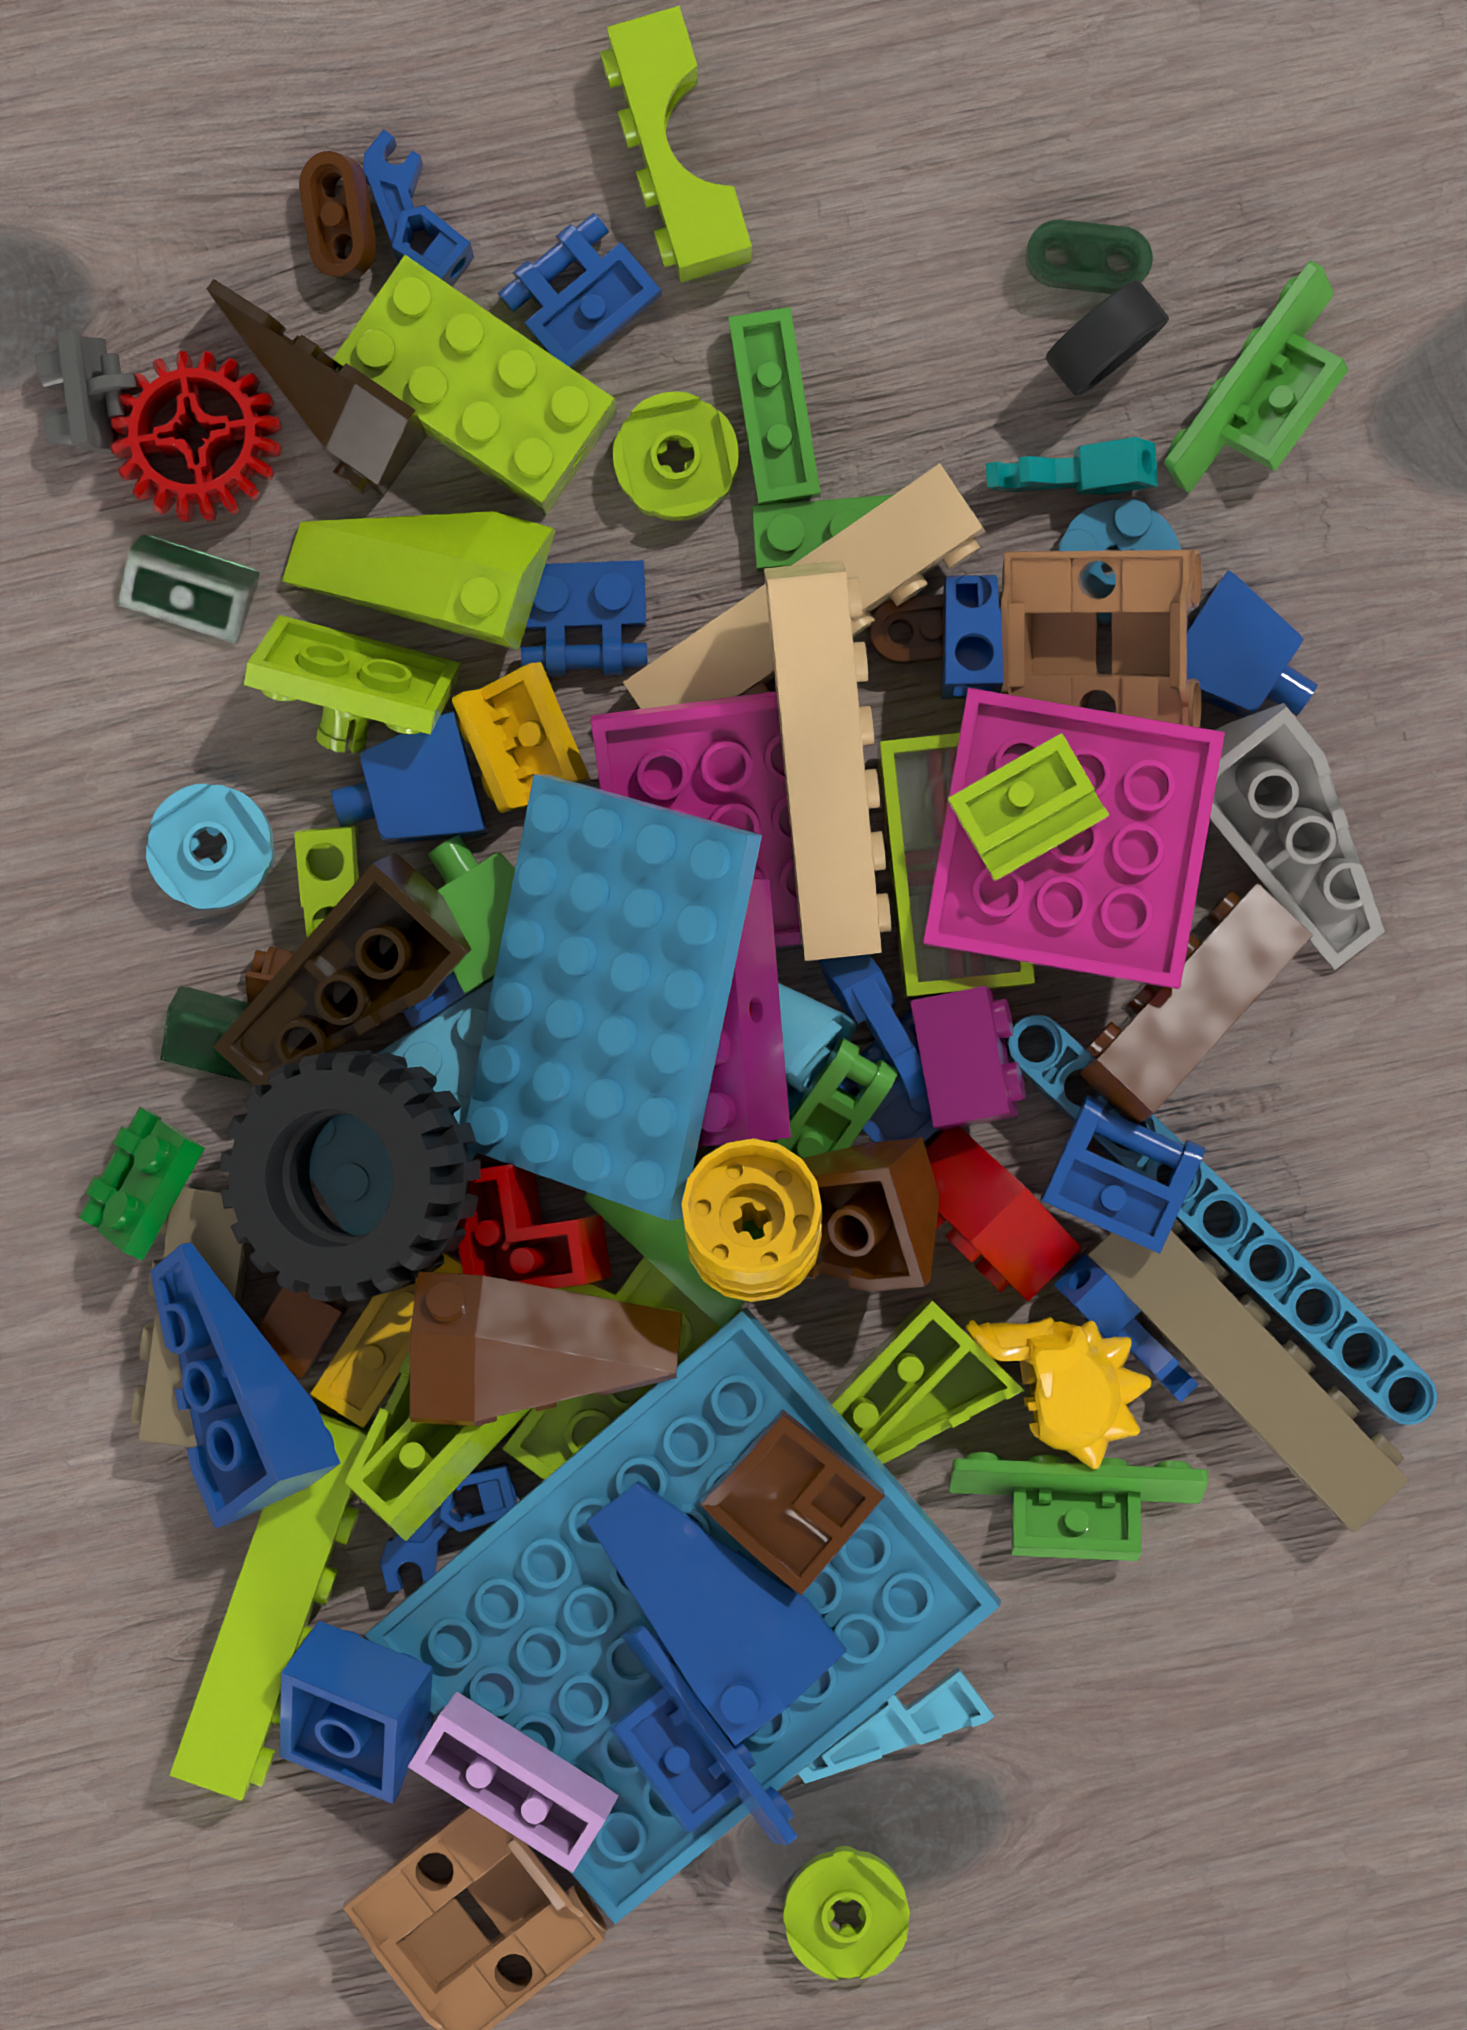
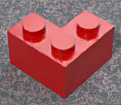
M961 1127L945 1130L926 1149L940 1195L936 1229L946 1221L952 1229L945 1237L971 1263L979 1256L982 1257L974 1267L1000 1293L1011 1285L1029 1302L1081 1249V1246L1034 1195Z
M514 1164L481 1168V1179L470 1181L468 1194L476 1195L479 1199L474 1216L460 1219L458 1223L466 1232L465 1237L458 1246L463 1274L483 1275L553 1289L589 1284L612 1277L603 1217L600 1214L543 1223L535 1173L516 1167Z

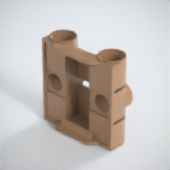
M1199 550L1004 552L1002 570L1003 594L1001 599L1002 694L1089 709V698L1094 691L1101 690L1111 695L1115 701L1117 714L1200 728V683L1198 679H1187V609L1199 606L1202 590V564ZM1099 561L1110 565L1116 576L1115 588L1107 597L1097 595L1089 586V571ZM1098 612H1112V674H1098Z
M466 1806L449 1819L448 1824L444 1823L437 1830L422 1836L414 1848L397 1860L393 1867H388L345 1901L343 1906L350 1921L366 1940L370 1950L434 2030H491L604 1941L605 1933L608 1931L607 1925L596 1906L577 1885L574 1884L564 1891L527 1843L469 1806ZM437 1852L443 1854L450 1859L453 1865V1873L445 1879L431 1878L424 1873L420 1859L428 1853ZM465 1888L468 1889L501 1932L492 1941L486 1938L455 1898ZM509 1954H517L529 1961L532 1972L523 1979L514 1980L501 1972L498 1962Z

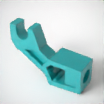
M1130 437L1078 446L1073 451L1074 457L1024 456L1018 457L1019 463H1002L999 461L985 463L987 488L1000 492L1076 488V494L1108 496L1158 487L1156 445L1154 442L1145 439Z

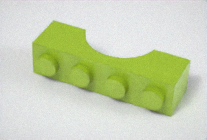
M680 5L608 26L609 49L599 51L609 88L621 86L627 108L617 111L626 145L628 148L639 145L645 164L644 169L635 171L644 205L646 208L657 205L663 228L653 231L663 267L675 265L679 281L683 283L752 262V244L734 186L714 184L691 174L676 159L667 141V126L673 110L679 101L698 85V65Z

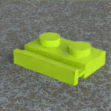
M1063 733L947 799L994 882L1110 815L1102 805L1092 783Z

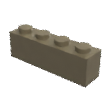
M185 1185L158 1233L166 1235L163 1259L179 1245L191 1242L242 1308L251 1243L238 1244L230 1228L238 1220L233 1207L224 1209L220 1190ZM155 1259L153 1261L151 1270L162 1260ZM150 1274L148 1294L149 1297L155 1298ZM156 1306L154 1323H145L141 1337L140 1360L149 1361L146 1386L138 1385L135 1390L131 1421L134 1424H140L138 1441L184 1447L197 1446L190 1409L179 1410L174 1389L183 1387L179 1356L172 1353L165 1346L158 1308Z

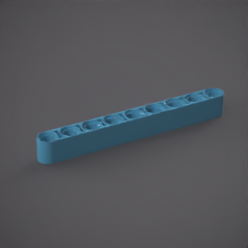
M1033 1015L1019 1019L1013 1023V1036L1004 1038L1009 1062L1017 1061L1022 1075L1074 1123L1080 1106L1071 1103L1065 1096L1064 1083L1071 1072L1077 1069L1082 1070L1093 1057L1057 1022L1049 1017ZM1028 1026L1041 1028L1050 1039L1049 1053L1046 1058L1037 1063L1025 1059L1019 1052L1017 1045L1019 1035ZM1096 1090L1094 1098L1105 1102V1110L1119 1116L1121 1113ZM1154 1114L1140 1122L1142 1127L1180 1144H1184ZM1093 1133L1091 1141L1114 1163L1157 1181L1156 1174L1157 1168L1161 1164L1160 1162L1131 1149H1121L1113 1141ZM1201 1161L1176 1217L1184 1229L1375 1411L1392 1421L1406 1425L1421 1423L1427 1419L1436 1407L1438 1396L1435 1384L1429 1375L1211 1168ZM1221 1200L1232 1210L1233 1222L1225 1234L1214 1237L1204 1228L1203 1215L1210 1204ZM1268 1244L1278 1254V1269L1270 1278L1258 1280L1250 1271V1256L1259 1246ZM1315 1288L1323 1296L1325 1303L1324 1312L1315 1322L1305 1324L1297 1316L1296 1302L1303 1292ZM1361 1332L1369 1340L1370 1354L1367 1360L1360 1366L1349 1367L1343 1359V1344L1348 1337ZM1410 1377L1416 1388L1415 1400L1404 1410H1394L1388 1397L1389 1389L1399 1378Z

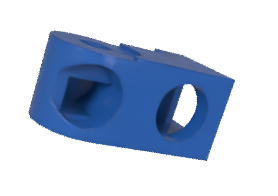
M997 575L945 576L943 589L941 699H966L968 688L1000 693L1003 686L1002 617L1001 609H999Z

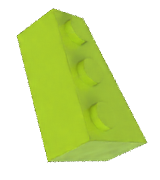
M927 1296L827 1400L877 1458L885 1464L914 1449L916 1445L950 1427L954 1428L971 1419L970 1417L1004 1399L1008 1400L1025 1390Z

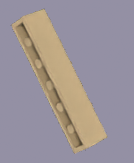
M939 463L792 566L842 560L847 571V578H859L863 615L862 617L851 618L852 636L854 637L875 622L870 611L889 598L893 600L896 606L902 604L928 585L923 578L924 574L943 561L950 570L979 551L981 547L976 539L986 533V531ZM764 584L625 680L623 682L640 709L770 692L765 684L773 679L775 675L766 585Z
M842 560L764 569L800 936L805 961L882 953L880 932L891 931V915L888 894H876L874 874L876 870L886 869L882 831L871 832L869 808L880 807L877 771L876 769L865 770L863 746L874 744V729L871 707H859L857 682L868 681L865 642L853 643L851 618L862 617L863 615L859 578H847V571Z

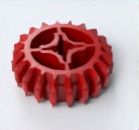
M179 351L176 356V370L170 371L161 358L153 361V369L159 377L151 383L144 375L140 373L134 374L137 385L141 388L139 397L135 398L125 393L119 395V399L126 407V410L131 412L130 417H114L111 419L110 424L116 432L128 435V437L116 440L110 447L111 452L116 457L129 458L118 468V473L125 481L138 479L132 493L140 501L148 499L155 494L153 509L160 515H165L170 511L176 502L177 517L182 522H189L193 517L195 505H199L203 518L207 522H213L217 516L215 503L222 501L230 514L235 515L240 512L239 504L234 498L236 493L243 490L248 498L252 500L258 499L260 492L250 481L254 475L265 480H272L275 472L267 463L261 461L262 456H280L282 447L278 442L263 437L277 433L282 429V425L276 416H262L275 403L267 392L254 395L260 381L253 372L245 374L237 380L240 366L232 358H228L223 362L216 372V357L210 351H204L199 358L198 367L193 368V363L186 351ZM199 390L214 391L232 399L240 406L244 419L230 421L227 415L210 416L206 414L205 405L200 400ZM177 397V412L174 418L167 424L153 427V434H149L152 422L160 409L171 399ZM194 416L207 434H210L208 439L202 438L205 444L198 448L199 458L186 440L183 439L185 434L192 436L188 430L195 426ZM245 439L241 453L235 463L224 474L213 480L216 477L215 462L218 456L226 449L239 446V440ZM163 453L167 458L182 457L186 459L188 469L193 475L194 484L174 482L160 475L152 464L150 454Z

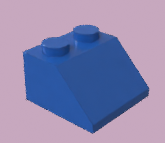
M319 1620L281 1672L280 1757L393 1804L400 1793L408 1771V1765L413 1758L431 1709L433 1666L419 1661L410 1654L396 1652L364 1639L353 1631L342 1630Z

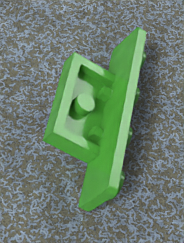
M1309 261L1299 276L1291 278L1286 283L1280 293L1276 308L1262 327L1255 328L1244 342L1241 356L1228 374L1218 379L1212 385L1206 396L1204 407L1191 425L1181 430L1173 439L1164 464L1180 489L1190 493L1225 445L1276 471L1349 371L1343 358L1303 338L1334 294L1323 266Z
M988 1452L971 1453L966 1455L964 1459H954L949 1477V1492L1011 1496V1556L1139 1561L1142 1553L1141 1501L1196 1504L1202 1501L1208 1485V1470L1192 1469L1190 1464L1183 1461H1162L1153 1467L1128 1466L1126 1461L1118 1458H1103L1100 1467L1092 1469L1086 1464L1065 1463L1064 1459L1053 1455L1033 1456L1027 1461L1002 1460L997 1454Z

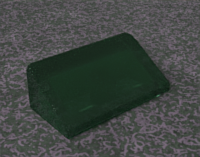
M144 534L129 548L118 605L237 644L258 585L260 573L256 570Z
M181 986L168 1006L160 1060L251 1083L213 1047L250 1004L245 1001Z

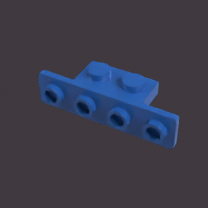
M644 1626L631 1627L622 1634L623 1639L652 1677L658 1688L608 1728L684 1832L691 1833L738 1795L773 1843L788 1846L798 1838L788 1823L794 1818L789 1805L773 1787L769 1786L767 1789H763L750 1771L756 1765L751 1753L742 1742L735 1746L729 1737H725L691 1686L687 1685L673 1666L675 1661L655 1629L649 1633Z

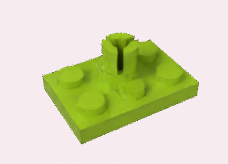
M279 615L247 662L244 686L260 689L264 695L274 700L294 701L297 699L323 706L322 718L316 735L318 743L332 751L345 753L346 738L350 736L348 747L352 753H357L366 748L369 719L384 722L388 728L399 733L417 734L422 732L431 735L456 687L461 662Z

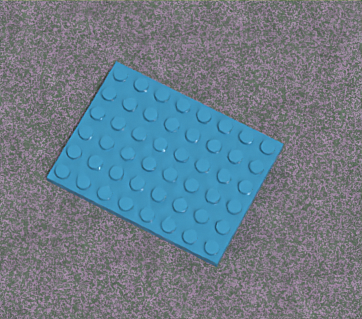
M747 1307L743 1308L678 1364L677 1378L658 1382L365 1634L374 1643L399 1653L410 1654L419 1661L433 1666L430 1711L436 1718H438L454 1694L459 1692L619 1795L606 1821L573 1873L570 1872L614 1924L618 1923L750 1814V1812L738 1795H736L691 1833L684 1832L608 1728L658 1688L622 1637V1634L631 1627L644 1626L649 1633L654 1628L588 1525L587 1519L637 1481H640L702 1524L704 1531L736 1553L740 1550L757 1562L756 1567L785 1587H788V1584L744 1548L700 1505V1498L741 1457L782 1409L884 1489L885 1497L803 1593L847 1648L846 1652L787 1709L741 1741L755 1760L756 1765L750 1771L764 1790L769 1786L773 1787L776 1791L779 1790L996 1611L1001 1604V1599ZM673 1664L687 1685H689L677 1664ZM712 1716L711 1718L714 1720V1722L717 1724V1726L719 1727V1729L722 1731V1733H723V1734L725 1735V1737L727 1738L728 1736L726 1735V1733L723 1731V1729L720 1727V1725L716 1722V1720H715V1719L713 1718V1716Z

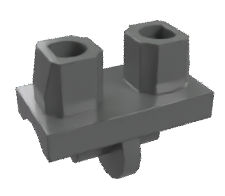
M75 329L58 332V345L35 356L38 378L43 387L53 390L64 388L66 407L46 411V415L43 418L46 440L49 444L61 447H79L102 454L110 453V445L119 440L118 432L110 426L111 419L117 416L127 417L126 407L120 401L119 395L124 393L131 396L141 392V388L137 385L134 374L121 373L119 354H107L106 339L81 336L79 331Z

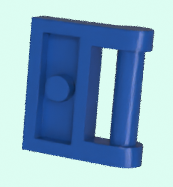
M1087 1095L1080 1106L1070 1134L1040 1200L1160 1254L1200 1166L1205 1147L1186 1140L1184 1144H1180L1105 1110V1102ZM1093 1133L1171 1167L1172 1172L1167 1184L1163 1185L1086 1150Z

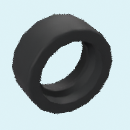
M1139 280L1132 281L1110 295L1072 326L1051 347L1045 359L1075 396L1081 395L1112 374L1142 349L1166 325L1169 317Z

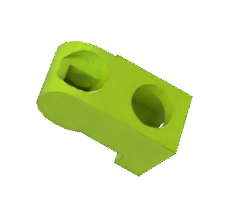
M357 825L303 829L294 832L301 907L304 909L307 938L359 879Z

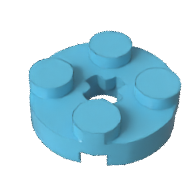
M194 784L176 791L160 804L150 823L152 827L148 834L146 860L153 878L170 897L200 910L227 909L244 902L262 886L275 862L273 832L265 813L247 795L223 785ZM205 830L213 837L223 833L227 843L221 848L224 857L217 863H214L210 858L198 861L194 854L201 846L197 836Z

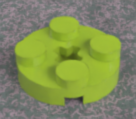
M673 391L653 395L641 401L630 412L631 415L623 422L620 432L618 431L614 440L613 464L617 481L623 493L635 504L641 513L668 521L690 520L708 513L729 495L738 471L739 449L731 423L719 410L717 411L711 404L701 401V398L688 392ZM679 440L682 450H693L694 459L685 462V471L673 473L670 466H661L659 464L658 456L667 453L668 442Z
M850 1846L835 1847L830 1852L821 1853L807 1861L790 1881L783 1906V1919L788 1943L799 1961L815 1974L834 1980H839L838 1977L850 1979L859 1976V1979L875 1976L895 1961L907 1941L910 1910L904 1885L896 1872L876 1855L858 1851ZM852 1899L859 1902L861 1906L857 1913L862 1922L858 1927L853 1928L850 1924L846 1923L837 1929L831 1924L835 1917V1912L831 1906L835 1902L841 1900L844 1903H848Z

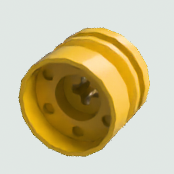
M754 1138L726 1143L702 1158L687 1178L681 1203L689 1259L702 1280L726 1297L748 1302L778 1298L801 1284L816 1263L822 1238V1206L818 1184L803 1159L781 1144ZM754 1220L758 1228H763L764 1236L753 1240L748 1231H743V1223Z

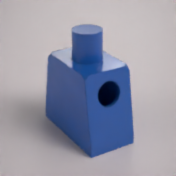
M1227 570L1187 628V679L1199 680L1201 700L1244 718L1255 714L1266 697H1268L1278 705L1284 703L1292 714L1298 716L1318 684L1288 665L1304 640L1302 636L1236 574Z
M454 712L441 715L431 735L422 732L417 734L402 733L359 754L366 781L331 790L333 804L341 827L376 818L381 839L387 844L451 839L457 835L463 838L488 834L464 739L459 731L457 717Z

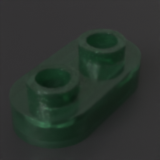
M1056 219L1041 224L1032 233L1026 248L1025 261L1032 277L1042 285L1052 288L1113 294L1132 281L1139 280L1143 284L1152 266L1153 253L1145 236L1133 228ZM1050 248H1060L1066 253L1068 261L1062 266L1051 265L1045 257V252ZM1115 254L1122 255L1128 260L1130 268L1124 273H1116L1108 266L1107 259Z

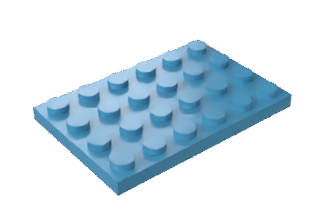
M533 775L466 1123L471 1124L476 1138L475 1142L466 1144L468 1150L508 1164H514V1166L668 1221L683 1218L681 1203L687 1178L692 1173L762 835L555 776Z

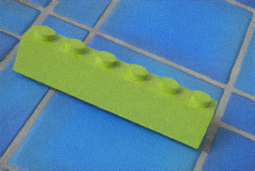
M320 1410L319 1413L324 1425L333 1437L334 1448L341 1464L308 1488L263 1508L169 1775L240 1801L249 1792L252 1784L263 1787L276 1750L265 1746L273 1724L280 1725L281 1672L313 1628L308 1627L315 1604L318 1603L326 1606L339 1572V1569L329 1566L337 1543L348 1545L360 1513V1509L350 1506L354 1492L344 1481L370 1428L365 1427L363 1429L354 1422Z

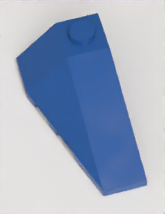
M190 1242L179 1245L150 1271L165 1346L172 1353L179 1356L183 1387L174 1389L179 1410L190 1409L197 1446L187 1448L191 1471L216 1529L308 1488L341 1463L334 1448L333 1437L325 1427L314 1401L193 1244Z
M637 1481L587 1519L588 1525L694 1693L735 1746L787 1709L846 1652L847 1648L808 1597L803 1594L800 1595L789 1585L788 1587L782 1585L756 1567V1561L740 1550L736 1553L703 1530L702 1524L640 1481Z

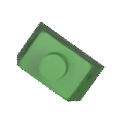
M457 835L436 847L428 856L446 883L445 886L437 891L443 895L472 949L454 969L461 988L465 994L469 995L494 979L515 868L501 852L490 856L478 864L462 837Z

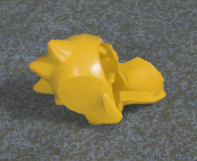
M1051 1317L1023 1324H990L987 1322L977 1325L972 1320L965 1326L969 1336L991 1358L998 1361H1019L1022 1384H1030V1396L1023 1398L1024 1406H1028V1410L1033 1411L1035 1422L1029 1423L1030 1430L1035 1437L1053 1449L1068 1451L1090 1468L1097 1469L1102 1463L1110 1441L1137 1436L1140 1433V1427L1127 1404L1151 1387L1152 1381L1146 1375L1123 1367L1132 1346L1131 1338L1112 1337L1102 1339L1094 1321H1088L1082 1326H1077L1075 1322H1054Z

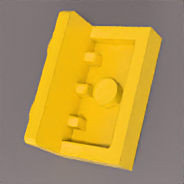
M541 662L529 663L480 689L464 691L452 697L453 705L458 714L457 725L459 731L472 747L482 771L481 779L484 790L490 799L495 802L499 812L506 813L527 808L534 774L551 775L576 783H581L590 778Z

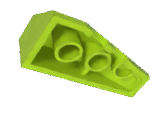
M495 511L302 521L298 527L282 582L519 651L556 530L552 527Z

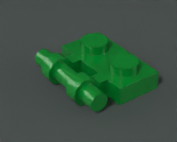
M139 1106L128 1127L122 1125L113 1140L117 1148L101 1177L94 1175L85 1193L90 1197L79 1218L89 1225L98 1228L97 1231L122 1252L143 1261L205 1148L180 1129L161 1121L162 1118L157 1114Z

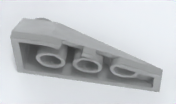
M1282 703L1222 725L1216 729V731L1225 732L1210 819L1277 901L1313 934L1309 940L1333 969L1336 970L1384 933L1385 929L1363 865L1359 861L1344 809L1339 802L1331 779V771L1325 753L1288 707Z

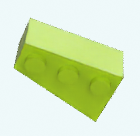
M407 1353L399 1369L401 1376L385 1409L380 1408L344 1481L404 1541H407L530 1410L525 1409L497 1416L498 1421L479 1426L411 1422L409 1353Z

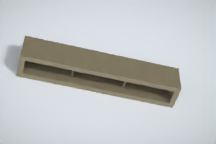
M1175 1219L1160 1254L1104 1230L1082 1251L1083 1254H1086L1108 1274L1141 1310L1140 1313L1344 1527L1355 1533L1409 1481L1397 1467L1404 1460L1401 1453L1378 1431L1369 1438L1353 1421L1360 1414L1357 1407L1336 1386L1333 1385L1325 1392L1309 1375L1316 1367L1313 1361L1292 1340L1289 1339L1283 1346L1275 1340L1265 1329L1272 1321L1270 1316L1248 1294L1245 1293L1239 1300L1233 1296L1221 1283L1228 1276V1273L1203 1247L1193 1254L1177 1237L1184 1230V1227L1177 1219Z

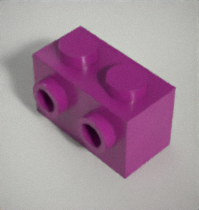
M981 986L910 1001L933 1127L945 1131L1019 1116L1016 1101L1025 1099V1087L1019 1063L1017 1061L1008 1062L1004 1038L1013 1036V1024L1007 1000H997L994 990L987 986Z

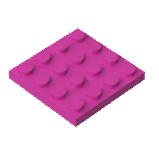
M968 688L949 797L1063 733L1092 783L1102 805L1110 815L994 882L982 858L978 855L948 803L923 944L1174 989L1181 988L1225 732Z
M776 691L591 715V728L601 790L762 835L753 879H770L775 947L801 944Z

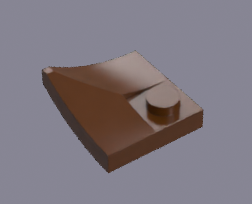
M782 1409L741 1457L700 1498V1505L753 1556L797 1593L802 1595L885 1495L884 1489Z

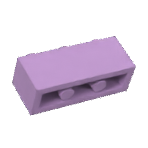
M459 1692L454 1694L439 1714L408 1765V1768L572 1873L606 1821L619 1796Z

